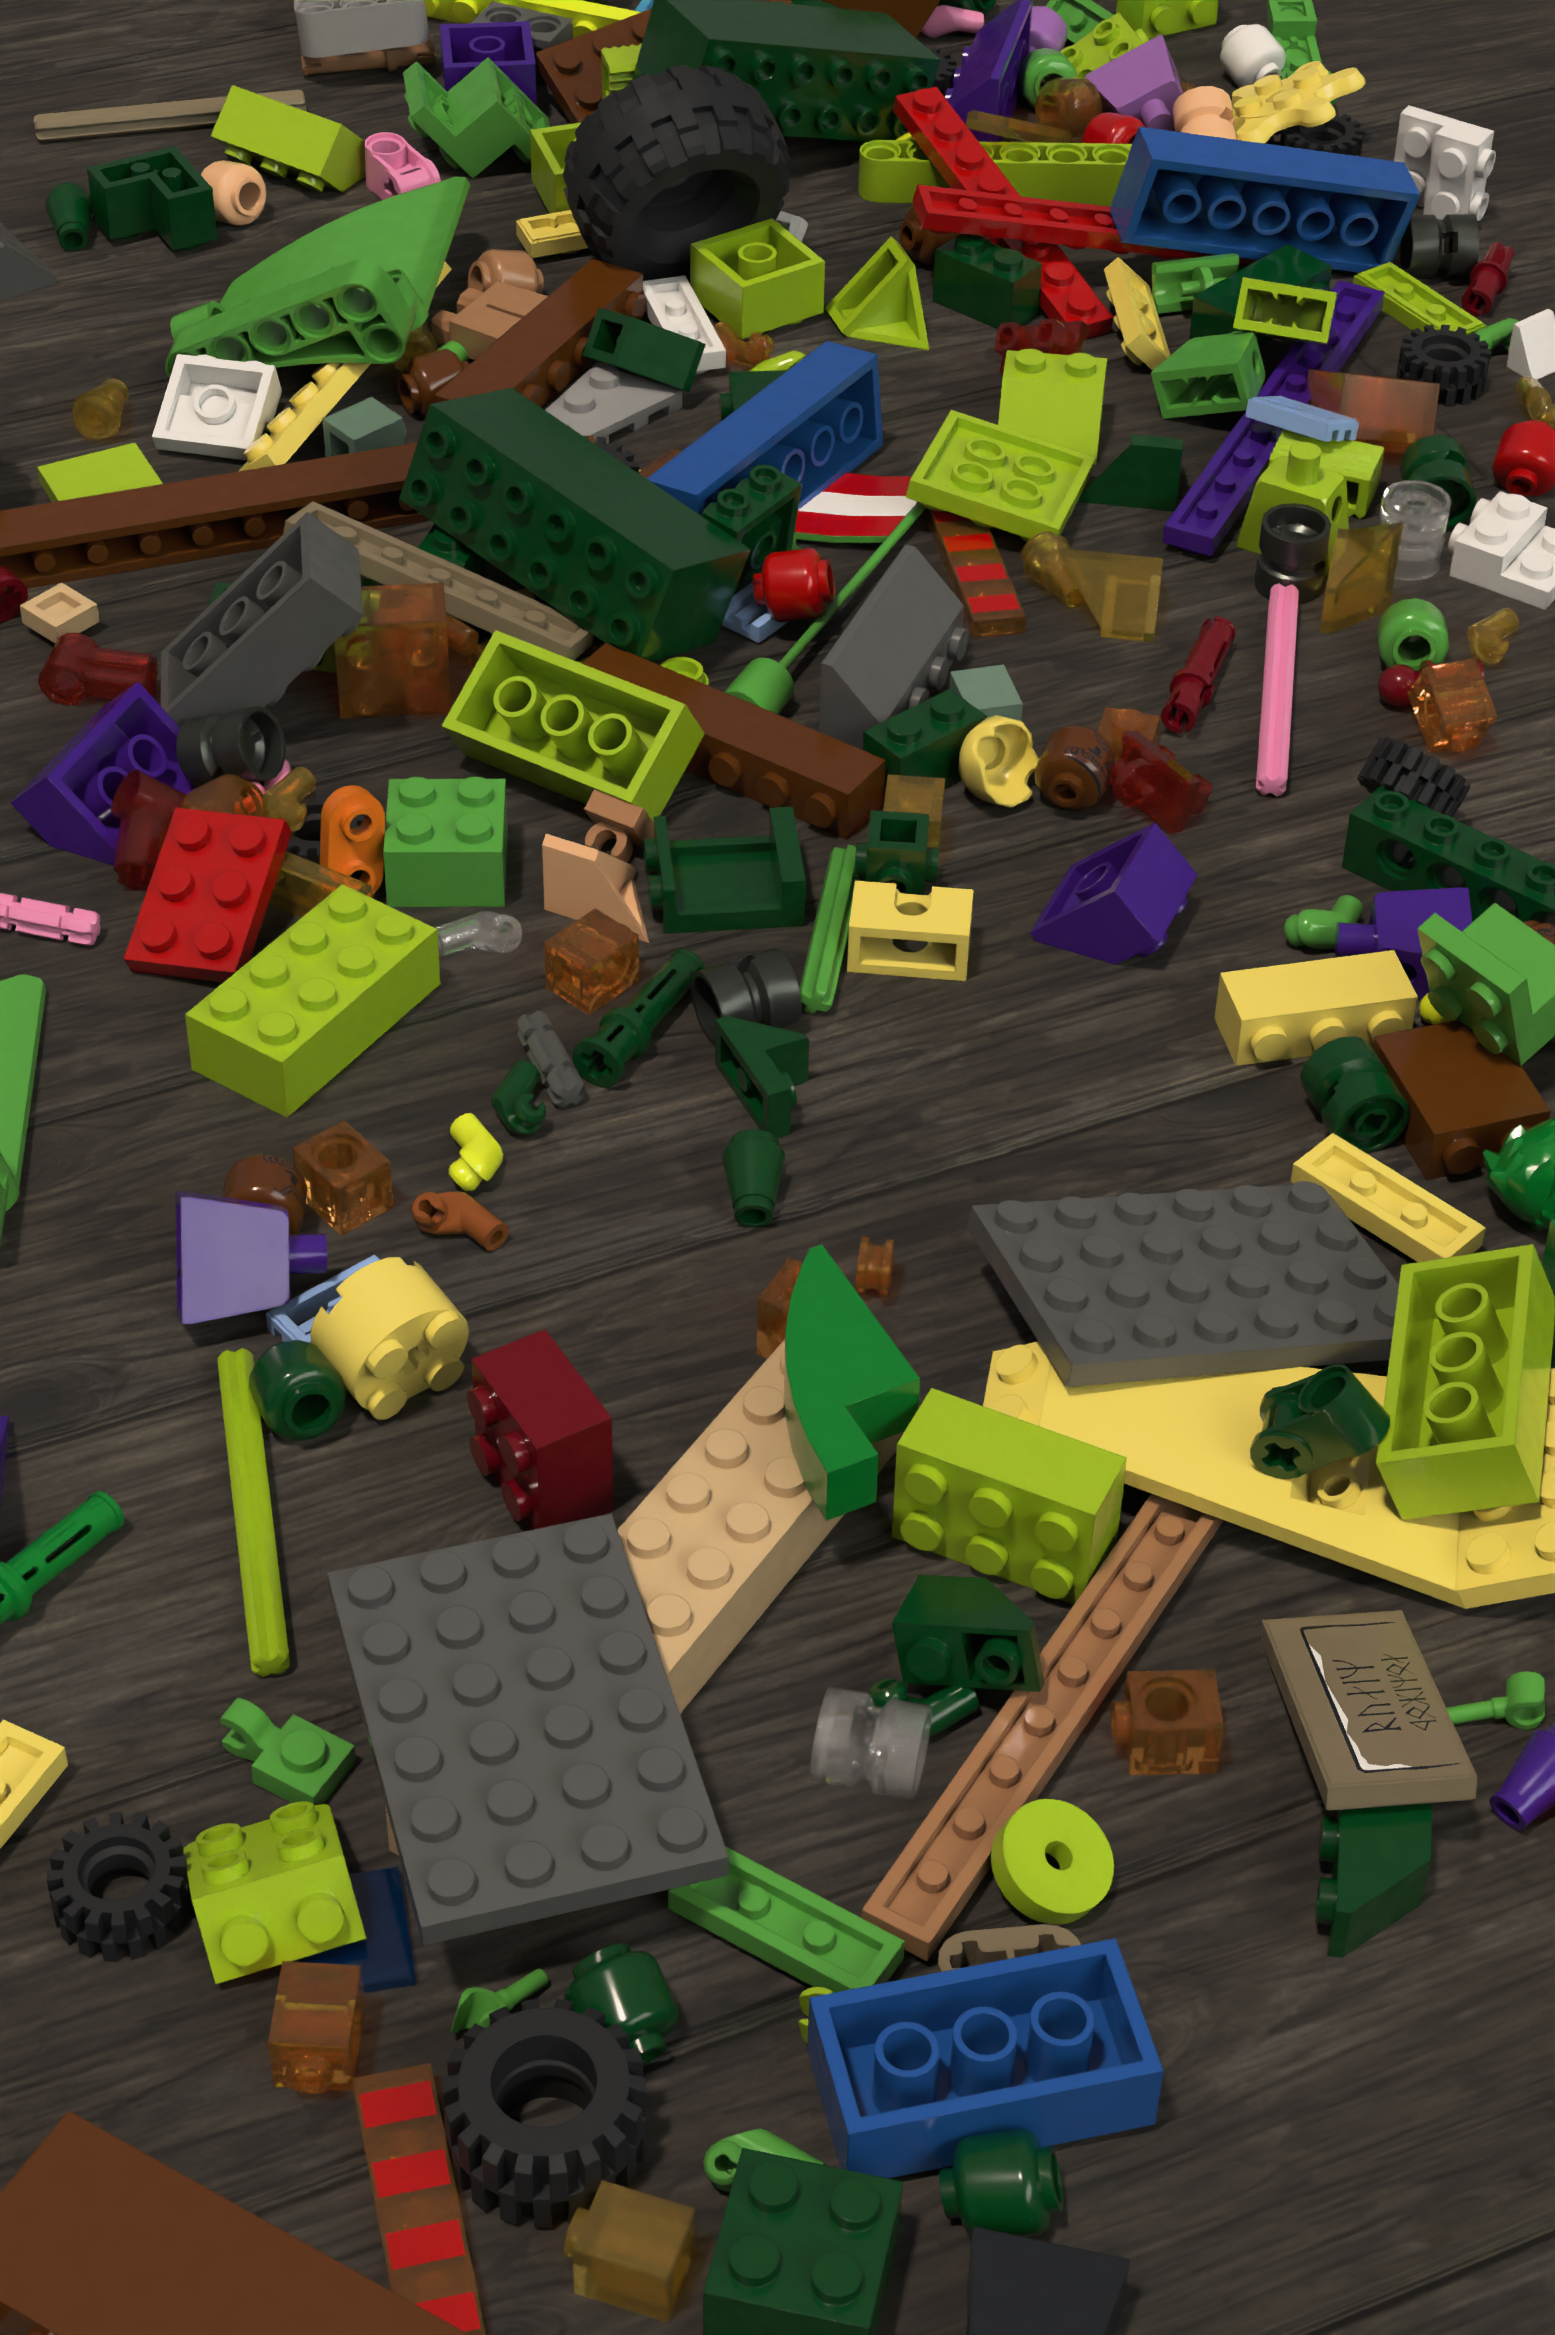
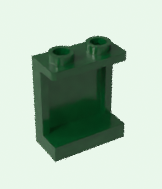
M793 807L770 808L769 835L669 841L666 816L654 817V838H643L645 874L656 873V875H648L650 911L661 910L664 934L805 926L806 878Z

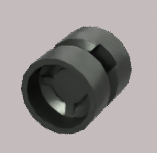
M1446 214L1441 222H1438L1435 215L1411 216L1400 242V265L1402 270L1414 278H1432L1437 270H1440L1444 277H1470L1471 270L1478 263L1479 227L1474 214ZM1442 239H1444V254H1442Z
M1296 503L1281 504L1270 508L1264 513L1259 539V548L1262 554L1257 558L1254 579L1257 592L1266 599H1270V589L1275 584L1280 583L1284 587L1292 584L1299 591L1298 604L1313 601L1321 594L1326 566L1324 558L1327 554L1331 522L1327 515L1309 505Z
M254 706L232 710L223 715L219 712L187 719L180 727L177 736L176 754L180 769L187 781L195 788L210 790L229 787L237 783L247 784L248 782H260L275 778L284 765L286 741L283 729L276 716L267 708Z
M776 947L740 958L738 967L728 961L693 972L691 978L693 1006L704 1034L713 1045H715V1020L720 1017L731 1016L777 1028L799 1022L802 1002L798 982L789 960Z

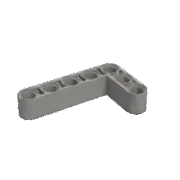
M294 0L301 54L305 57L322 58L408 47L425 43L430 38L425 0Z

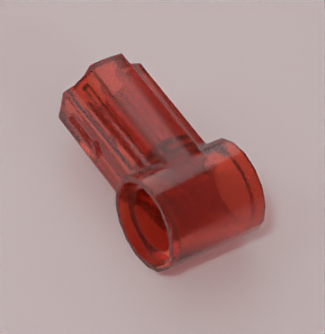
M66 633L55 642L39 673L38 683L41 691L47 698L62 705H75L81 702L85 696L114 699L136 682H139L154 697L158 676L157 657H152V654L100 648L94 640L86 635Z
M137 769L129 772L122 780L112 802L113 815L121 819L113 870L118 874L117 882L132 890L148 889L175 808L189 809L190 807L188 795Z

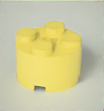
M388 1257L359 1269L335 1289L342 1298L328 1314L321 1306L312 1323L311 1343L319 1348L340 1373L346 1389L358 1404L369 1410L373 1417L378 1420L391 1418L403 1408L408 1398L428 1388L434 1391H442L449 1388L460 1378L464 1370V1364L459 1358L467 1344L469 1335L468 1323L423 1267L415 1261L414 1266L407 1265L401 1257Z

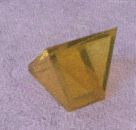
M1403 522L1356 529L1338 528L1325 590L1320 626L1321 633H1334L1383 614L1390 607Z
M1057 548L1101 628L1100 637L1154 643L1163 575V558Z

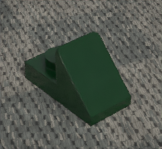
M731 1016L717 1018L715 1020L716 1067L760 1130L767 1131L776 1138L790 1135L791 1107L796 1106L797 1103L795 1086L803 1084L808 1079L809 1039L798 1032Z

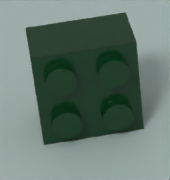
M742 2148L703 2291V2335H877L900 2235L904 2182Z

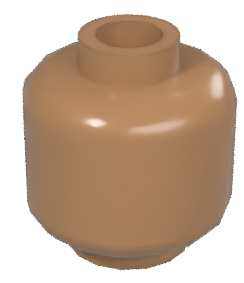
M499 249L485 251L478 258V261L473 262L468 274V288L485 292L497 281L540 294L543 292V274L540 269L536 268L533 258L524 251Z

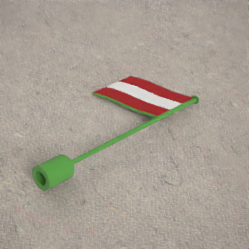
M845 473L798 510L795 525L796 539L829 543L882 544L835 597L834 602L827 606L824 614L814 621L779 663L769 658H756L752 660L724 691L725 693L775 714L781 712L794 694V682L787 669L926 509L920 502L906 498L912 476H874Z

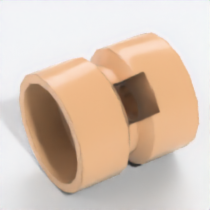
M1200 86L1186 91L1174 102L1172 113L1176 132L1237 140L1232 102L1229 94L1224 90L1213 86Z

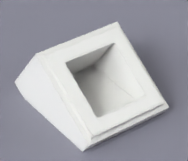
M1550 309L1541 311L1513 324L1506 367L1530 381H1536L1555 372V315Z

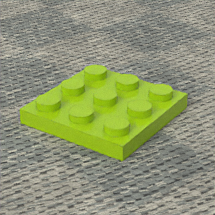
M951 410L911 477L906 498L920 502L924 507L933 511H947L968 518L974 524L981 527H995L1019 535L1023 540L1032 544H1047L1055 547L1092 474L1096 457Z

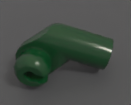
M519 1060L513 1064L491 1099V1106L510 1132L519 1135L535 1133L540 1129L541 1123L546 1116L544 1102L542 1101L536 1107L531 1101L534 1097V1094L531 1093L539 1083L541 1073L534 1064L525 1060Z

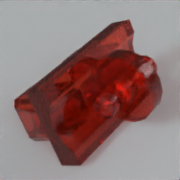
M1056 318L1044 319L1037 325L1020 326L1016 322L1001 323L994 345L995 351L1003 357L999 373L1003 375L1007 350L1036 349L1043 353L1060 355L1081 353V347L1084 340L1089 336L1091 327L1083 321L1061 323Z
M1137 730L1125 731L1122 738V753L1117 763L1112 767V776L1109 781L1113 786L1114 797L1124 806L1133 807L1137 805L1170 833L1183 832L1189 814L1203 812L1212 791V784L1200 774H1191L1177 763L1175 754L1165 746H1156Z

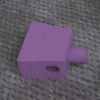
M1162 34L1085 75L1101 113L1113 112L1129 115L1141 120L1146 128L1173 130V105L1177 98L1183 94L1178 71Z

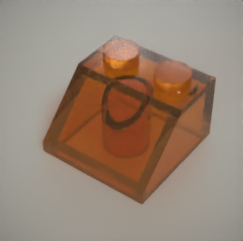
M1309 369L1307 380L1312 405L1356 419L1359 422L1356 440L1353 441L1366 443V439L1383 441L1382 447L1385 448L1384 451L1404 453L1418 439L1433 435L1440 384Z

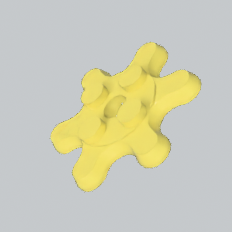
M1313 61L1300 66L1286 79L1281 80L1279 75L1274 74L1263 77L1254 84L1240 87L1232 93L1234 128L1237 140L1265 144L1273 134L1292 126L1315 127L1322 125L1336 116L1335 108L1330 102L1361 89L1366 84L1365 78L1354 67L1329 75L1328 70L1320 61Z

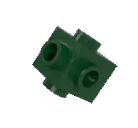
M871 810L868 842L857 843L855 878H866L868 882L894 883L900 893L924 895L925 882L937 883L939 848L928 847L929 814Z

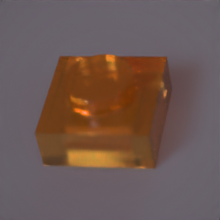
M1106 707L1097 732L1110 743L1115 754V761L1148 767L1159 734L1160 716L1141 713L1134 709Z

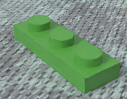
M726 1846L725 1848L729 1856V1876L668 1890V1909L813 1987H825L835 1993L886 1983L904 1959V1940Z

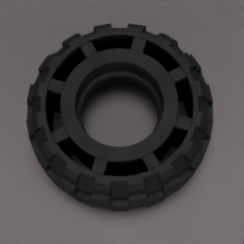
M688 65L666 68L665 72L652 76L648 73L631 80V85L617 93L613 91L599 102V108L592 115H586L575 131L576 141H571L567 147L563 178L567 187L564 189V193L573 218L589 250L596 258L602 257L607 263L643 273V277L648 280L683 275L687 279L690 278L691 243L771 218L776 220L785 204L783 197L789 191L791 160L786 150L787 146L783 135L766 102L763 101L755 88L742 81L735 74L727 73L725 75L721 68L700 65L698 69H690Z

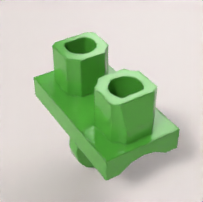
M1230 253L1152 263V296L1158 314L1192 310L1195 295L1237 272L1239 255Z

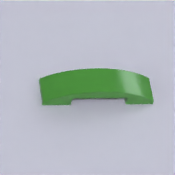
M1267 0L1268 31L1280 43L1286 54L1285 66L1281 69L1282 75L1280 79L1288 78L1300 66L1313 61H1320L1322 63L1315 38L1317 18L1312 0ZM1337 98L1332 100L1330 103L1336 104Z

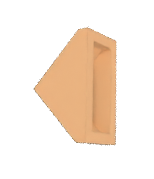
M545 834L542 844L544 910L649 943L634 881L637 867L600 850Z

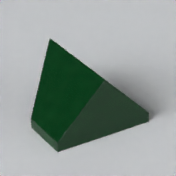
M1131 434L1130 445L1082 492L1078 502L1174 512L1177 507L1184 439Z

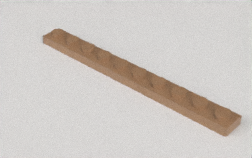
M1154 1494L1149 1496L1041 1651L1040 1659L1045 1683L1041 1692L1014 1690L862 1909L861 1918L904 1940V1950L925 1961L930 1959L991 1868V1847L998 1829L1020 1807L1038 1798L1224 1520Z

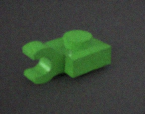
M237 1698L220 1718L221 1724L231 1729L222 1740V1746L233 1755L254 1762L251 1765L252 1783L290 1803L308 1801L313 1803L314 1806L323 1804L355 1764V1745L294 1714L279 1729L258 1706L245 1699Z

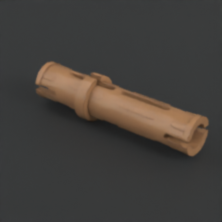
M430 34L429 40L425 43L393 49L322 58H309L301 54L303 77L313 74L386 67L388 72L397 71V66L412 65L416 61L419 64H436L433 34Z

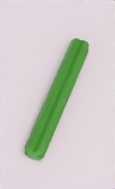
M849 844L845 849L835 847L829 857L799 988L801 1002L804 1003L803 1010L809 1014H814L816 1010L827 1012L833 1004L849 931L855 881H860V878H855L856 847Z

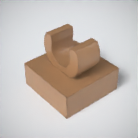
M594 789L584 808L595 824L588 830L585 836V846L601 851L606 841L616 839V844L612 848L610 855L627 863L632 856L633 845L643 849V838H654V823L644 808Z

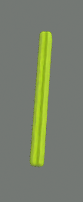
M245 1348L235 1352L225 1350L217 1358L251 1670L261 1677L271 1673L281 1675L289 1668L290 1658L261 1415L249 1389V1375L254 1366V1356Z

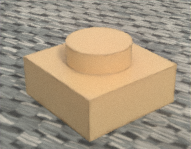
M62 582L20 605L22 623L57 645L74 638L77 634L100 622L97 603Z

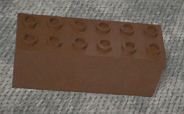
M69 2110L0 2192V2335H469Z

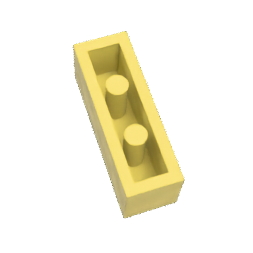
M1390 950L1222 972L1219 978L1214 1019L1235 1066L1311 1056L1314 1051L1327 1042L1341 1037L1356 1036L1367 1040L1372 1045L1374 1036L1413 1028L1418 996L1395 951Z

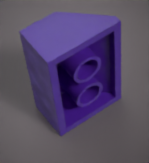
M136 682L103 706L16 796L11 804L50 846L122 868L128 864L174 813L175 808H178L195 789L181 771L176 754V742L180 727L139 682Z

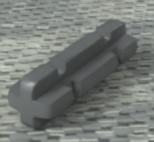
M538 1010L531 1015H521L517 1020L519 1027L517 1036L523 1047L528 1051L527 1055L531 1063L541 1073L540 1080L547 1087L546 1091L552 1103L560 1108H564L570 1103L577 1105L584 1098L582 1092L584 1083L578 1071L572 1067L574 1064L558 1034L553 1031L554 1026L548 1015Z

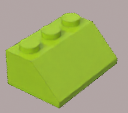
M231 86L211 134L213 139L226 147L225 156L246 165H250L252 159L261 162L260 168L282 179H286L287 174L291 173L298 176L296 179L298 183L322 193L324 186L344 192L366 177L365 141L344 125L243 88Z

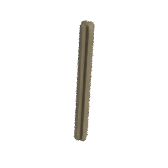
M302 90L257 93L306 111V100ZM227 96L37 114L34 116L35 135L39 142H51L215 126Z

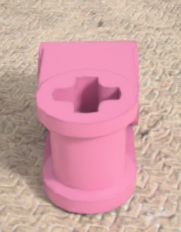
M381 132L373 134L365 140L366 187L382 200L441 182L439 172L433 162L416 151L402 136L391 132Z

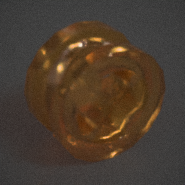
M862 1236L855 1281V1290L858 1294L864 1295L866 1290L873 1288L879 1292L880 1297H889L895 1260V1240L886 1239L884 1244L876 1245L872 1242L871 1237Z

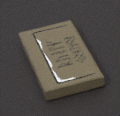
M1402 1610L1262 1620L1261 1643L1326 1810L1476 1799L1477 1775Z

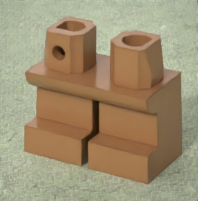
M499 281L494 283L485 292L468 288L459 296L457 314L441 310L433 316L431 321L432 341L442 346L449 341H456L465 348L468 358L475 360L548 296Z

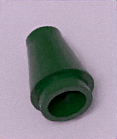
M65 182L58 184L48 195L45 208L61 247L68 251H79L88 242L92 215L91 198L84 188L76 183Z
M757 1129L744 1130L730 1138L728 1146L723 1151L722 1161L735 1221L744 1227L759 1228L769 1224L773 1219V1210L785 1163V1153L779 1146L778 1139L773 1134Z

